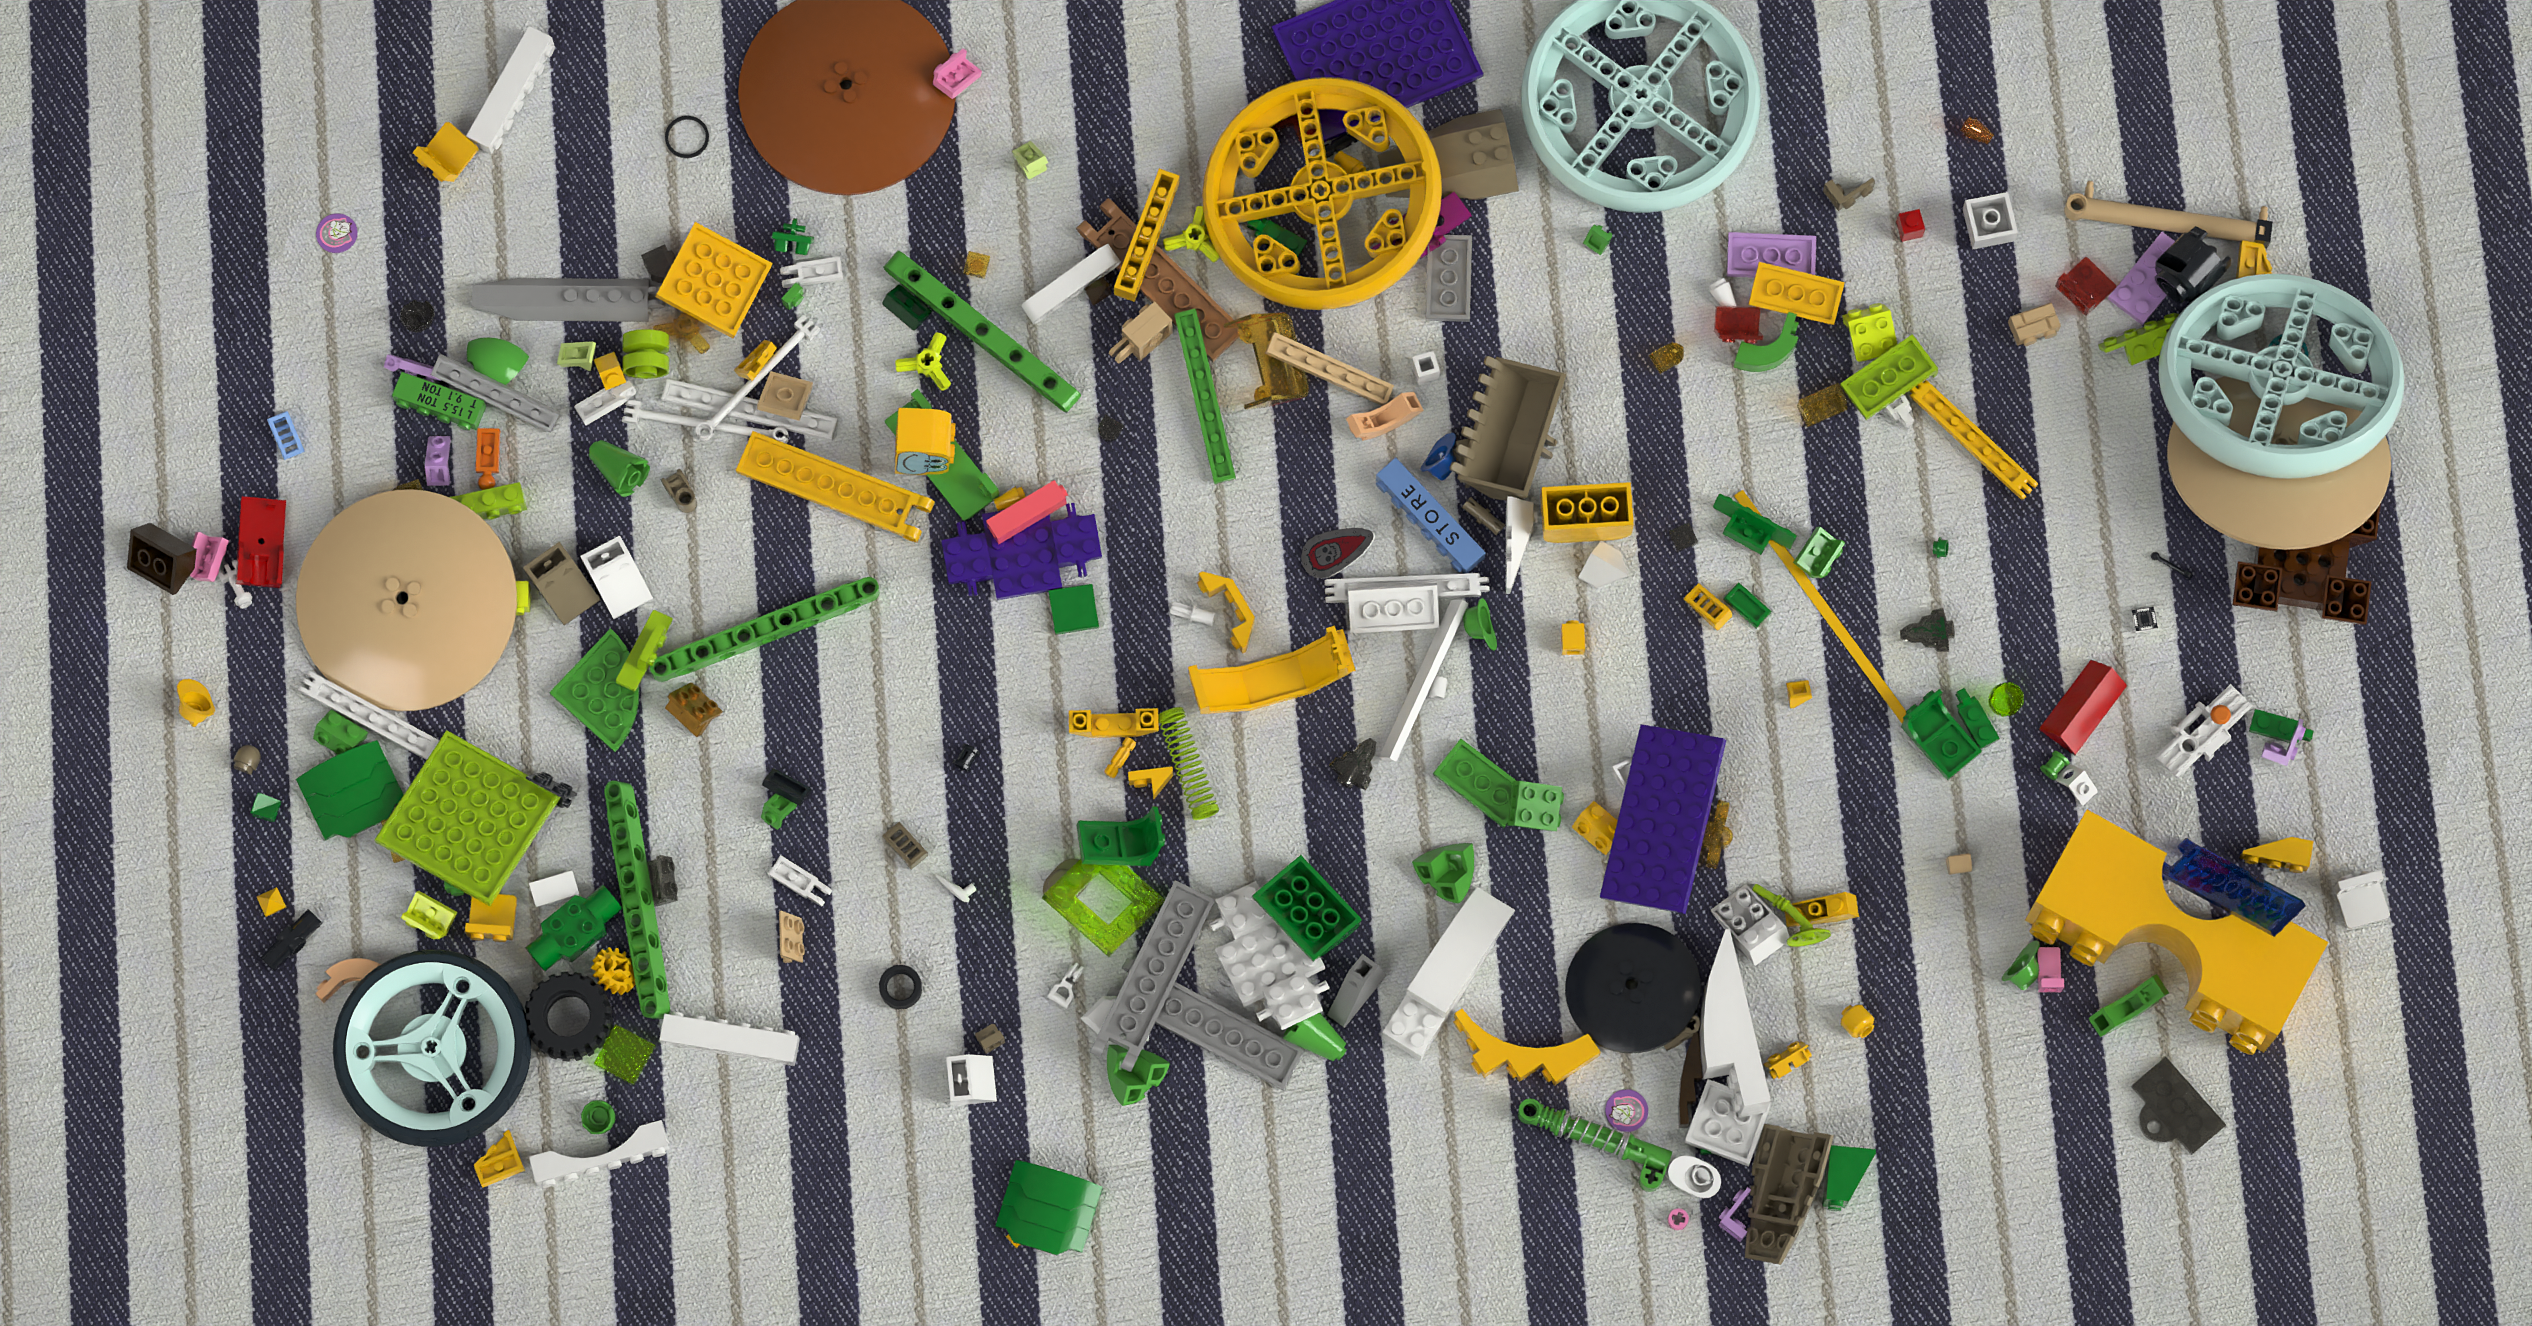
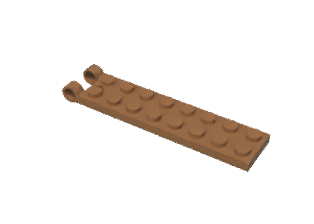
M1107 198L1100 205V209L1111 220L1098 232L1085 220L1076 227V230L1097 250L1109 244L1121 261L1120 265L1116 267L1120 271L1137 225L1112 200ZM1112 230L1115 232V234L1109 235V231ZM1156 245L1139 291L1152 303L1155 301L1172 319V323L1176 327L1175 313L1196 308L1207 357L1214 362L1244 333V329Z

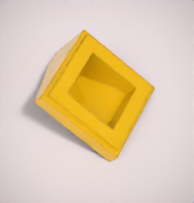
M1808 680L1786 683L1790 709L1812 698Z

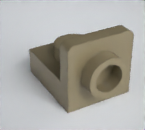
M991 1024L975 1034L985 1054L1005 1043L1004 1036L1000 1030L998 1031L995 1024Z

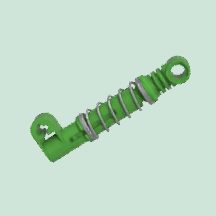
M1529 1098L1521 1102L1518 1109V1117L1524 1124L1537 1126L1538 1123L1540 1124L1539 1127L1545 1126L1546 1130L1548 1127L1551 1128L1550 1131L1557 1137L1561 1138L1564 1135L1565 1140L1571 1138L1576 1140V1144L1582 1142L1587 1144L1588 1148L1592 1146L1599 1148L1600 1153L1604 1150L1610 1152L1611 1157L1618 1155L1617 1158L1620 1160L1629 1159L1643 1164L1639 1176L1640 1187L1646 1192H1654L1660 1187L1673 1151L1637 1139L1630 1132L1620 1133L1616 1127L1613 1130L1605 1127V1123L1598 1125L1594 1123L1593 1119L1590 1121L1584 1120L1582 1115L1573 1120L1570 1116V1111L1563 1109L1554 1112V1108L1548 1110V1106L1543 1108L1544 1105L1535 1099ZM1528 1106L1535 1109L1536 1114L1532 1117L1526 1116L1523 1109ZM1646 1166L1663 1171L1662 1174L1655 1173L1653 1178L1655 1181L1652 1184L1647 1183L1648 1179L1645 1178L1649 1177L1652 1171L1645 1168Z

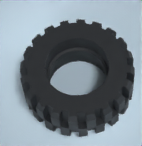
M568 971L561 972L559 976L552 974L548 976L549 980L545 982L541 980L537 984L538 988L536 990L532 989L529 994L530 1000L526 1001V1014H524L525 1020L529 1023L527 1032L531 1034V1039L539 1050L544 1054H548L551 1058H560L562 1061L567 1062L570 1059H575L576 1061L583 1060V1056L588 1054L590 1057L595 1054L594 1050L597 1047L600 1049L604 1045V1039L609 1037L611 1033L609 1029L613 1025L612 1007L601 986L596 984L592 978L584 977L581 973L577 972L569 974ZM566 997L581 999L586 1003L590 1012V1019L586 1027L581 1032L572 1036H560L554 1033L549 1027L547 1019L551 1007L557 1001Z

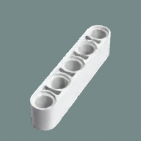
M1106 244L1026 300L1021 305V308L1031 322L1037 324L1083 292L1084 288L1120 265L1121 261L1110 245Z

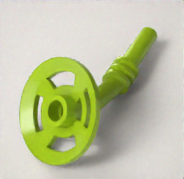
M1758 884L1754 885L1752 889L1754 893L1773 903V906L1779 910L1781 909L1782 912L1786 911L1801 926L1799 932L1786 940L1788 946L1812 945L1822 942L1831 936V932L1827 929L1813 928V925L1790 903V900H1786L1780 894L1775 895Z

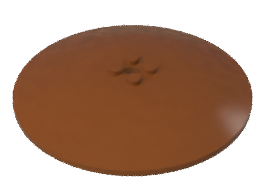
M796 0L781 9L767 21L752 41L745 55L738 89L742 121L748 137L761 157L775 171L793 183L813 191L832 195H859L879 191L906 179L930 159L942 143L954 114L956 97L951 99L933 85L935 68L939 64L943 65L948 61L950 55L945 43L933 25L921 13L901 0ZM844 80L852 82V86L849 89H842L840 84Z

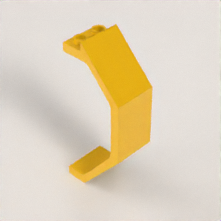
M1335 626L1326 628V635L1296 651L1244 666L1198 669L1196 664L1188 667V674L1200 714L1259 709L1311 694L1356 671L1344 630L1336 631Z

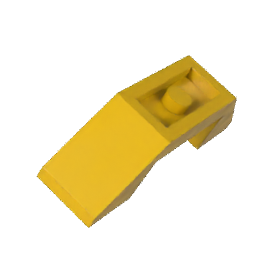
M1203 571L1198 573L1199 581L1197 584L1202 593L1206 592L1210 598L1226 590L1223 592L1229 604L1233 602L1237 610L1234 612L1240 622L1244 621V623L1231 630L1232 637L1230 641L1236 650L1240 649L1242 654L1245 653L1255 623L1252 611L1233 579Z
M1158 708L1136 709V713L1091 714V710H1069L1070 734L1090 738L1138 737L1159 731Z

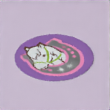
M344 214L326 216L318 224L316 230V238L319 245L331 253H341L350 249L354 245L358 234L355 222Z
M1625 1089L1617 1091L1608 1099L1605 1113L1608 1122L1614 1128L1616 1127L1617 1130L1623 1132H1631L1639 1129L1647 1120L1648 1105L1641 1094Z

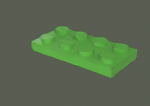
M1460 739L1434 771L1433 775L1501 827L1505 828L1508 824L1513 781L1516 780L1464 740Z

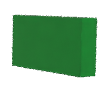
M1739 582L1723 599L1756 629L1772 612Z

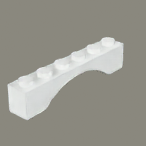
M662 1120L639 1126L624 1144L600 1156L573 1158L548 1151L530 1156L529 1159L536 1184L542 1186V1188H548L556 1185V1181L563 1179L565 1182L578 1179V1175L585 1173L587 1176L595 1175L600 1172L599 1169L606 1167L612 1170L621 1167V1163L630 1161L633 1164L643 1161V1157L663 1156L666 1154L665 1151L670 1150L664 1124Z

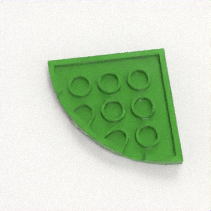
M610 628L549 693L611 750L616 752L627 738L634 724L639 704V686L636 691H632L616 683V679L630 653L619 636Z

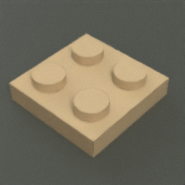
M770 371L758 401L757 410L800 421L813 388V382Z

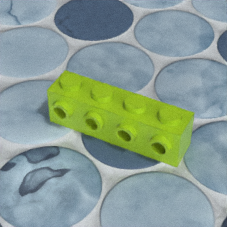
M520 482L449 497L467 506L482 519H496L502 515H514L527 510Z

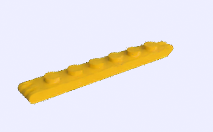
M1927 380L1918 384V388L1914 387L1910 390L1912 393L1910 397L2021 500L2026 498L2021 489L2027 494H2030L2032 491L2027 483L2033 488L2038 485L2026 471Z

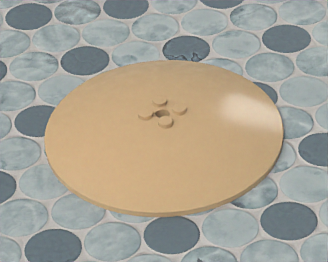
M2226 376L2216 379L2215 382L2233 406L2231 421L2227 427L2249 438L2262 399L2255 395L2249 382ZM2305 397L2295 404L2283 405L2271 444L2298 445L2300 426L2304 422L2335 410L2346 414L2347 428L2360 416L2362 411ZM2173 422L2167 445L2169 472L2177 492L2186 505L2206 524L2224 535L2247 544L2270 549L2287 550L2316 547L2340 539L2364 524L2380 505L2385 496L2391 473V455L2386 436L2369 453L2346 467L2319 476L2292 479L2258 476L2221 463L2192 443L2175 422Z
M414 489L387 491L369 496L354 503L335 516L322 529L308 550L300 570L296 590V614L301 638L308 654L320 672L337 686L378 708L392 711L430 709L453 701L474 688L490 673L506 649L513 631L517 611V587L512 563L505 547L493 529L478 514L460 502L441 494ZM401 592L408 594V601L405 604L397 602V596Z

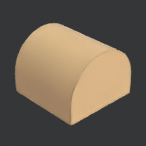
M1969 853L1948 856L1945 859L1949 875L1972 872V861Z

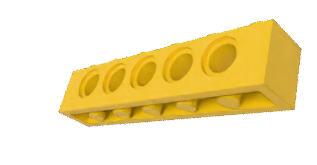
M1159 168L1116 280L1114 295L1135 302L1178 189L1180 175Z

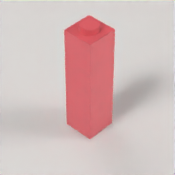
M1053 480L986 520L987 527L999 545L1066 505V496L1068 494L1062 484L1058 486L1056 481Z

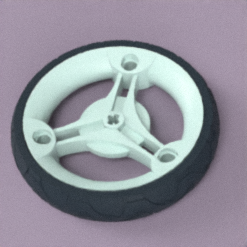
M421 950L392 958L376 967L357 984L345 1001L338 1016L333 1038V1062L341 1091L352 1109L364 1122L375 1131L397 1142L421 1147H439L471 1139L486 1131L506 1114L514 1104L525 1083L531 1060V1034L527 1032L529 1023L525 1020L524 1014L526 1013L522 1003L501 975L488 965L468 955L447 950ZM461 982L469 983V989L465 993L458 992V985ZM440 983L446 985L449 992L435 1014H425L413 1019L406 1025L398 1038L384 1041H373L368 1034L374 1018L383 1005L393 996L407 988L420 984ZM455 996L461 1002L451 1020L444 1015ZM478 1001L488 1012L495 1027L498 1043L494 1070L482 1090H471L460 1068L465 1060L467 1046L465 1036L459 1027V1022L467 1003ZM430 1043H432L433 1045L437 1043V1046L435 1047V1053H432L431 1051L427 1053V1050L429 1049L428 1045ZM398 1046V1055L377 1056L376 1047ZM362 1047L369 1048L370 1052L366 1058L358 1056V1051ZM376 1062H399L410 1075L418 1080L441 1082L451 1094L454 1102L450 1110L446 1112L422 1113L409 1110L398 1105L382 1092L376 1084L371 1070ZM454 1074L457 1075L466 1089L458 1097L446 1080ZM473 1099L475 1101V1106L472 1110L464 1109L463 1104L465 1100Z

